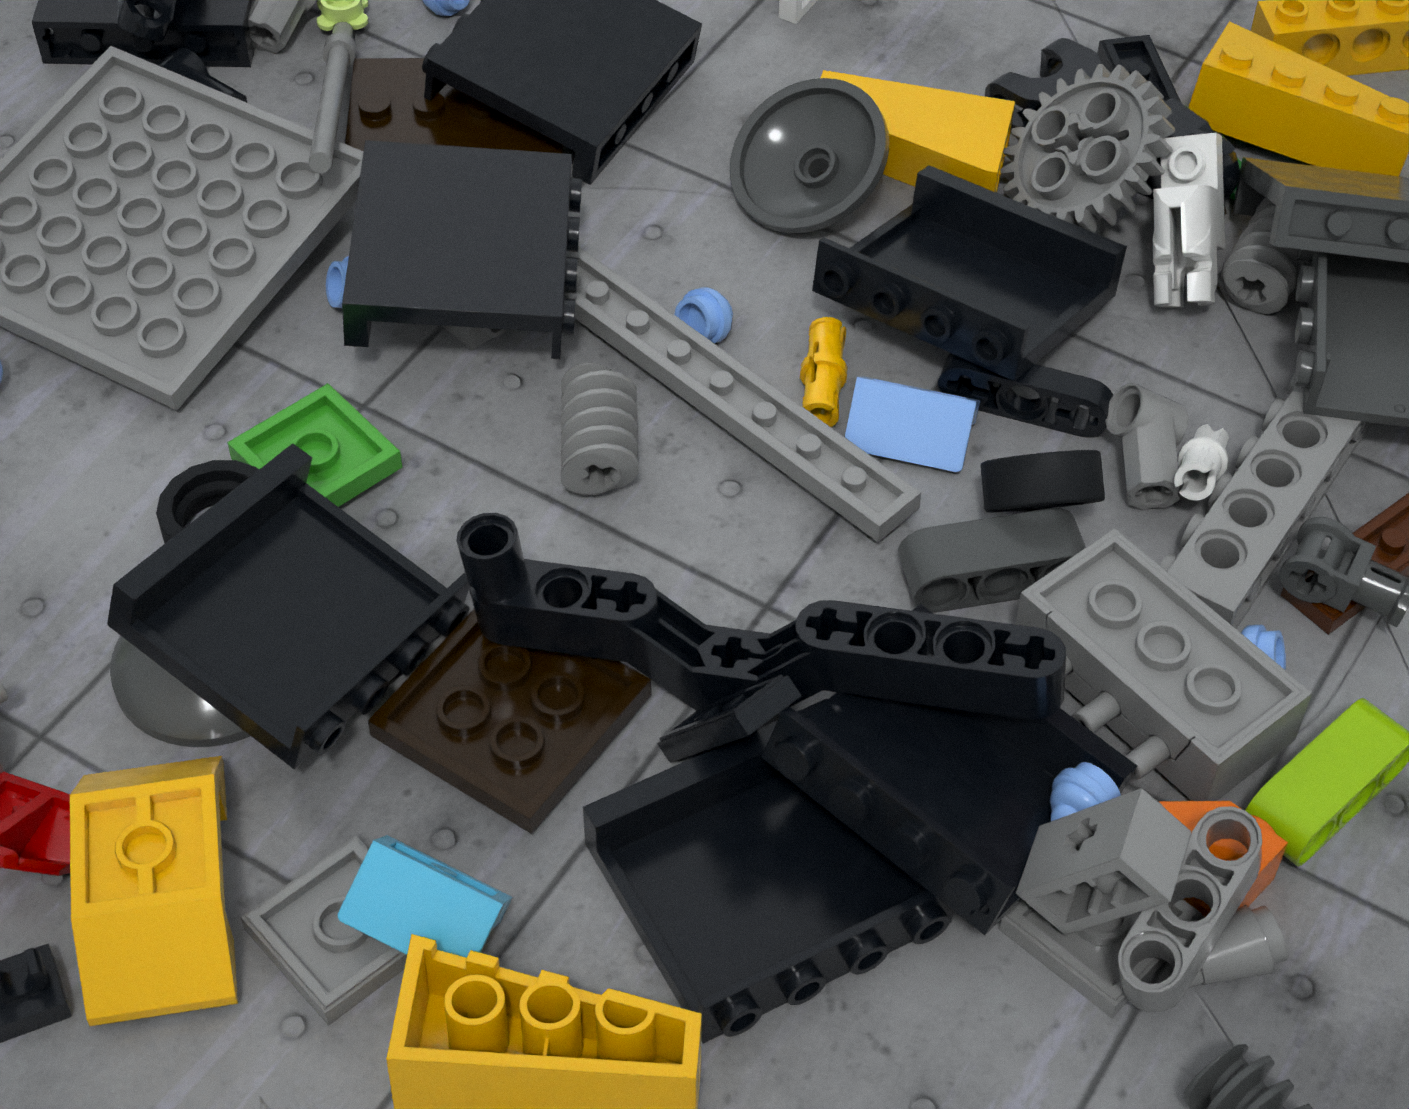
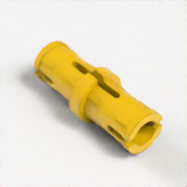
M822 317L814 320L809 326V349L807 357L801 363L800 379L803 385H805L802 407L832 427L839 420V393L847 380L848 367L843 360L846 327H842V322L838 319Z

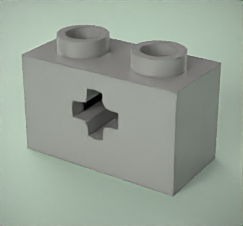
M1143 788L1039 826L1016 894L1064 935L1169 903L1173 896L1191 831L1166 810L1160 802L1149 795Z

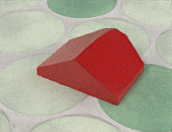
M4 771L0 773V868L55 876L70 873V794Z

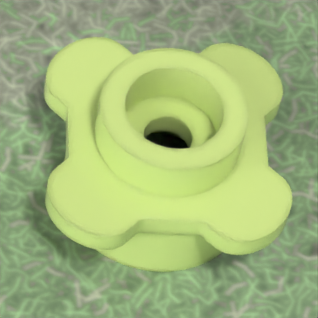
M368 0L317 1L318 9L321 10V15L317 18V26L322 30L331 31L338 22L349 23L353 30L364 28L368 24V16L364 14V9L368 7Z

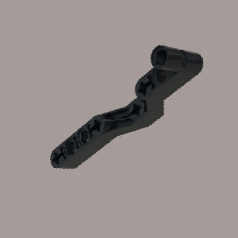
M482 513L473 516L463 523L457 533L456 541L465 576L469 583V591L482 635L489 641L502 645L627 662L696 711L703 705L779 675L783 677L788 675L801 694L800 698L789 705L790 707L824 690L1035 720L1052 716L1060 709L1064 700L1066 647L1057 635L1042 628L835 600H820L809 604L800 611L795 621L772 633L704 624L655 589L653 583L644 576L634 573L524 559L515 523L506 515Z

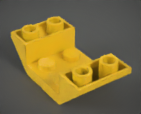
M222 756L83 775L70 794L71 923L86 1020L89 1026L238 1004L234 938L225 912L220 821L227 820Z

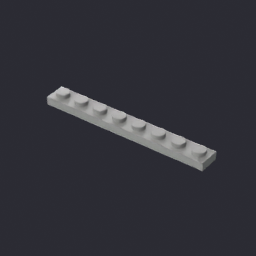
M579 246L578 252L566 254V257L578 258L576 293H564V299L576 300V320L875 541L879 542L920 508L921 492L602 262Z

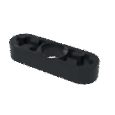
M952 353L947 356L938 379L940 392L980 400L978 411L1080 437L1097 436L1106 429L1105 419L1108 417L1109 401L1113 397V393L1105 384L1092 378L1034 364L1017 380L1012 381ZM994 382L1000 383L999 388L993 386ZM1011 387H1029L1035 390L1040 398L1027 399L1021 397ZM1052 398H1059L1058 403L1053 402ZM1080 405L1086 406L1089 409H1084Z

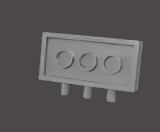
M1116 528L1021 592L1015 625L1042 628L1053 632L1062 640L1066 647L1065 688L1085 705L1074 713L1073 718L1093 733L1106 724L1133 748L1131 752L1125 755L1126 758L1137 765L1136 770L1131 776L1133 779H1141L1156 768L1190 800L1217 801L1296 740L1312 692Z

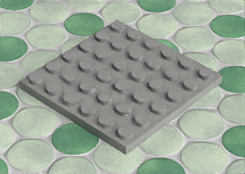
M110 46L0 160V327L177 411L357 200L364 151L336 140L330 170L322 174L316 173L311 170L308 164L313 130Z

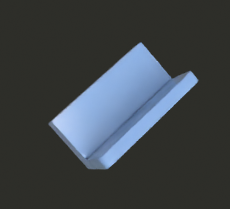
M865 376L857 377L845 438L867 454L959 472L963 469L972 425L976 423L980 400Z

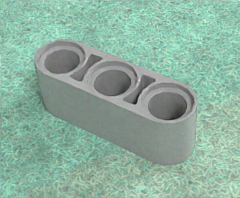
M1233 806L1218 807L1207 812L1199 820L1190 835L1171 902L1142 911L1122 942L1118 953L1121 988L1127 1000L1136 1008L1146 1012H1164L1176 1006L1184 997L1255 882L1261 868L1262 833L1256 819L1245 810ZM1221 839H1234L1242 843L1248 852L1237 860L1225 861L1215 857L1209 851V847ZM1192 897L1204 901L1211 909L1205 918L1194 922L1181 920L1171 911L1172 906L1177 901ZM1157 957L1169 963L1173 968V972L1165 981L1149 984L1140 981L1133 974V969L1141 960Z

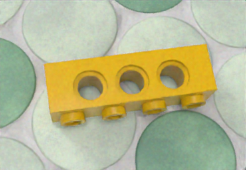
M1265 0L1257 2L1251 32L1345 76L1409 70V0Z

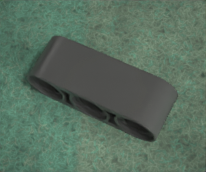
M1049 508L916 530L906 536L900 543L898 554L915 606L917 607L922 604L931 612H943L1018 600L1022 591L1085 549L1086 546L1071 512L1062 508Z

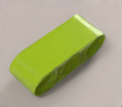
M1365 698L1358 699L1258 791L1245 811L1266 821L1278 836L1288 842L1284 856L1299 867L1315 855L1403 770L1409 762V731Z

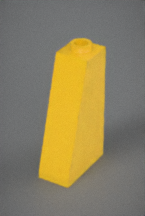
M823 70L821 78L838 79L859 87L873 99L882 112L889 132V154L883 175L915 187L917 173L930 165L997 193L1002 175L1000 169L1003 168L1006 158L1004 148L1009 146L1015 101Z

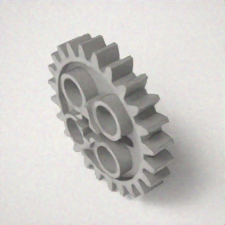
M1098 64L1092 78L1082 68L1078 69L1074 84L1069 86L1062 78L1058 79L1057 93L1054 96L1050 97L1047 93L1041 92L1038 95L1042 106L1037 111L1032 109H1025L1023 111L1024 116L1029 122L1026 127L1012 128L1011 133L1019 141L1016 145L1004 148V154L1012 162L1000 169V173L1009 180L1002 188L1003 192L1011 199L1095 233L1098 220L1104 218L1111 226L1116 225V210L1121 206L1133 213L1136 208L1132 197L1137 192L1144 195H1150L1153 192L1145 181L1149 176H1159L1165 172L1156 160L1159 157L1171 154L1173 151L1172 147L1164 140V138L1175 132V128L1166 119L1172 111L1162 100L1164 96L1150 81H1147L1139 71L1135 70L1130 74L1119 64L1111 73L1103 64Z

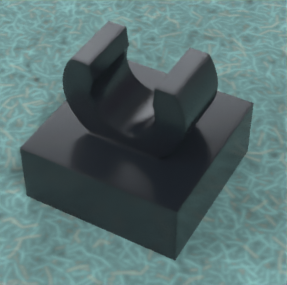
M49 943L24 950L20 954L0 960V1043L72 1017L55 957Z

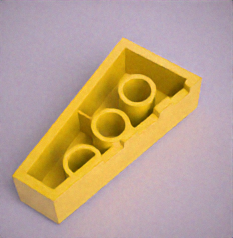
M411 934L386 1058L394 1109H698L701 1074L702 1014L610 988L602 995L572 987L569 984V977L541 970L538 977L500 967L498 957L470 950L467 958L437 950L436 940Z

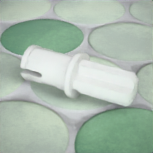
M1208 424L1202 425L1197 429L1194 438L1183 445L1178 456L1179 468L1174 477L1175 487L1183 484L1182 489L1179 491L1183 497L1196 501L1205 499L1213 492L1216 481L1225 473L1228 467V454L1225 448L1229 436L1223 428L1213 431Z

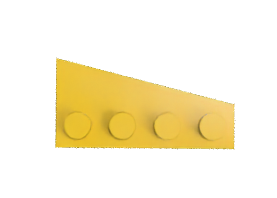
M1230 21L1202 64L1188 107L1191 111L1208 121L1213 131L1313 166L1400 176L1409 154L1408 102L1383 94Z

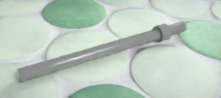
M338 22L334 25L332 34L326 39L323 50L326 69L308 161L311 170L320 174L328 172L332 166L347 69L353 64L355 59L356 44L353 40V28L347 22Z

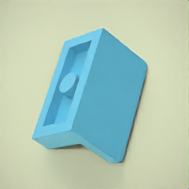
M386 835L373 840L338 912V919L340 922L406 955L411 934L436 940L437 950L467 958L470 950L482 952L492 929L501 923L513 897Z

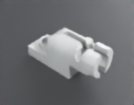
M1215 132L1164 138L1173 151L1169 155L1160 157L1161 167L1165 172L1161 175V188L1153 189L1154 306L1183 308L1184 279L1186 274L1187 301L1198 303L1199 306L1211 305L1215 303L1214 292L1218 281L1217 250H1225L1222 136Z

